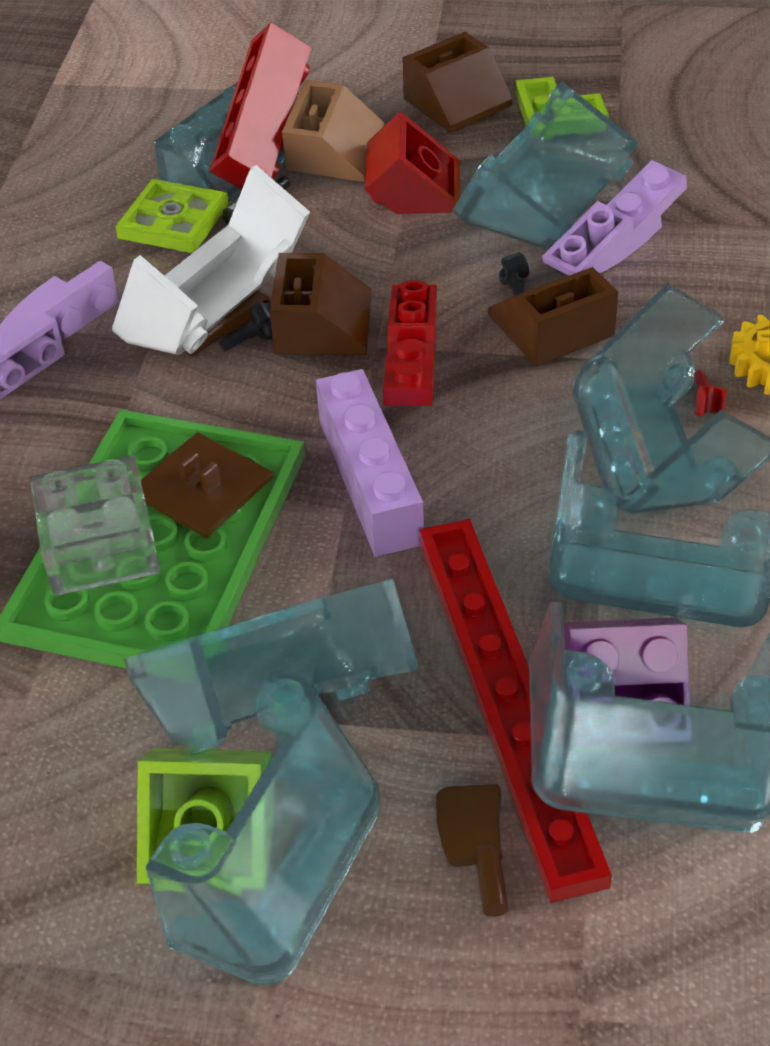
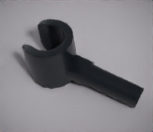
M518 252L501 259L503 269L499 273L500 282L503 285L509 284L514 296L525 292L521 279L529 275L528 262L525 256Z
M269 303L256 305L250 313L252 323L219 342L224 352L255 336L266 340L272 339Z

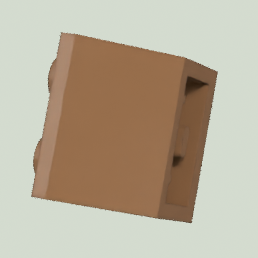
M305 79L282 131L286 170L365 182L367 142L384 127V122L345 85Z

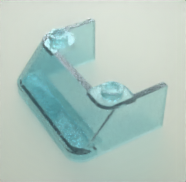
M669 283L654 295L582 366L573 383V396L607 499L611 505L630 514L717 503L770 459V437L723 410H720L687 440L673 404L682 395L687 393L693 385L695 366L690 353L716 330L724 320L722 315Z
M576 430L570 433L567 442L549 564V579L556 592L572 600L733 627L752 626L765 616L770 602L769 511L743 509L731 515L723 527L720 546L615 530L618 508L613 495L601 486L580 483L588 431Z
M393 578L306 601L124 658L129 679L173 744L175 746L187 744L189 753L200 752L223 744V738L228 737L227 730L233 728L232 724L322 693L335 691L337 700L352 698L369 692L368 681L419 669Z
M550 601L529 658L532 782L537 795L548 805L561 810L737 832H754L761 829L770 817V633L746 677L735 686L730 697L731 711L615 696L613 674L601 659L584 652L564 650L562 603Z

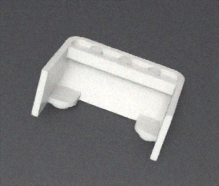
M255 165L248 173L229 224L165 276L141 255L134 259L112 331L127 344L180 355L184 351L192 354L206 340L209 330L269 279L275 278L278 254L293 252L310 211Z

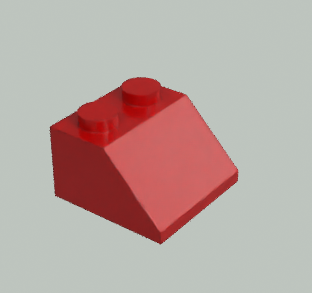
M400 111L367 142L365 190L375 203L379 205L384 204L395 214L455 213L461 208L460 160Z

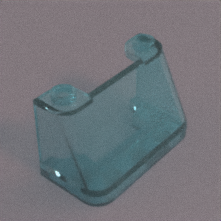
M562 81L551 91L548 96L549 99L541 112L536 111L524 130L500 155L495 158L490 154L478 167L452 210L465 223L549 250L574 225L573 223L610 180L614 178L620 182L635 162L629 157L639 143Z
M272 669L258 691L255 706L257 718L262 726L276 733L278 749L227 832L201 823L184 824L172 830L162 840L146 865V871L168 947L250 983L263 986L276 984L284 980L295 969L376 821L380 810L378 783L311 684L301 678L276 669Z

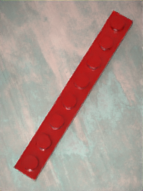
M470 519L419 529V543L550 903L610 889L611 871Z

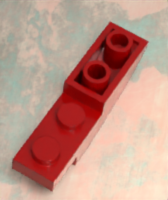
M410 280L403 282L401 285H392L387 325L388 346L383 382V406H432L434 399L437 285H427L422 281Z

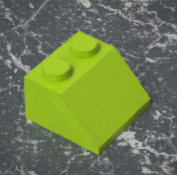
M153 748L138 760L137 884L260 888L271 811V751Z

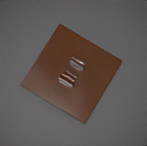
M197 432L134 485L129 492L130 496L207 539L274 478V474L263 466Z

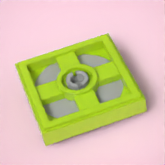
M151 179L115 226L117 239L173 249L179 252L193 253L200 247L219 220L223 210L228 207V194L223 191Z

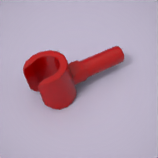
M696 371L693 375L698 386L695 415L704 416V413H714L724 417L727 389L712 386L703 371Z

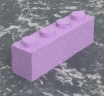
M360 369L316 379L320 425L374 557L419 547V529L424 528L423 501L364 370Z

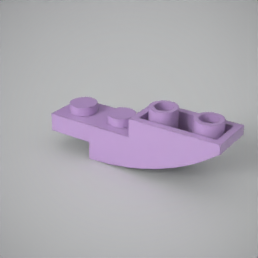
M651 160L607 205L597 201L542 256L543 263L568 276L591 267L597 272L602 273L617 265L646 243L662 227L661 214L687 189L686 175Z
M98 261L67 283L53 276L36 288L6 316L0 324V399L65 355L62 345L63 340L119 303L111 266Z

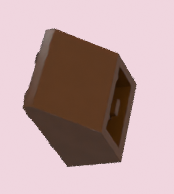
M467 32L402 57L404 99L450 133L461 130L465 126L485 117L493 116L496 112L513 105V98L490 48Z
M279 253L269 310L274 354L367 355L372 300L371 288L325 253Z
M591 267L495 304L488 308V315L535 366H539L615 336L619 292L599 272Z

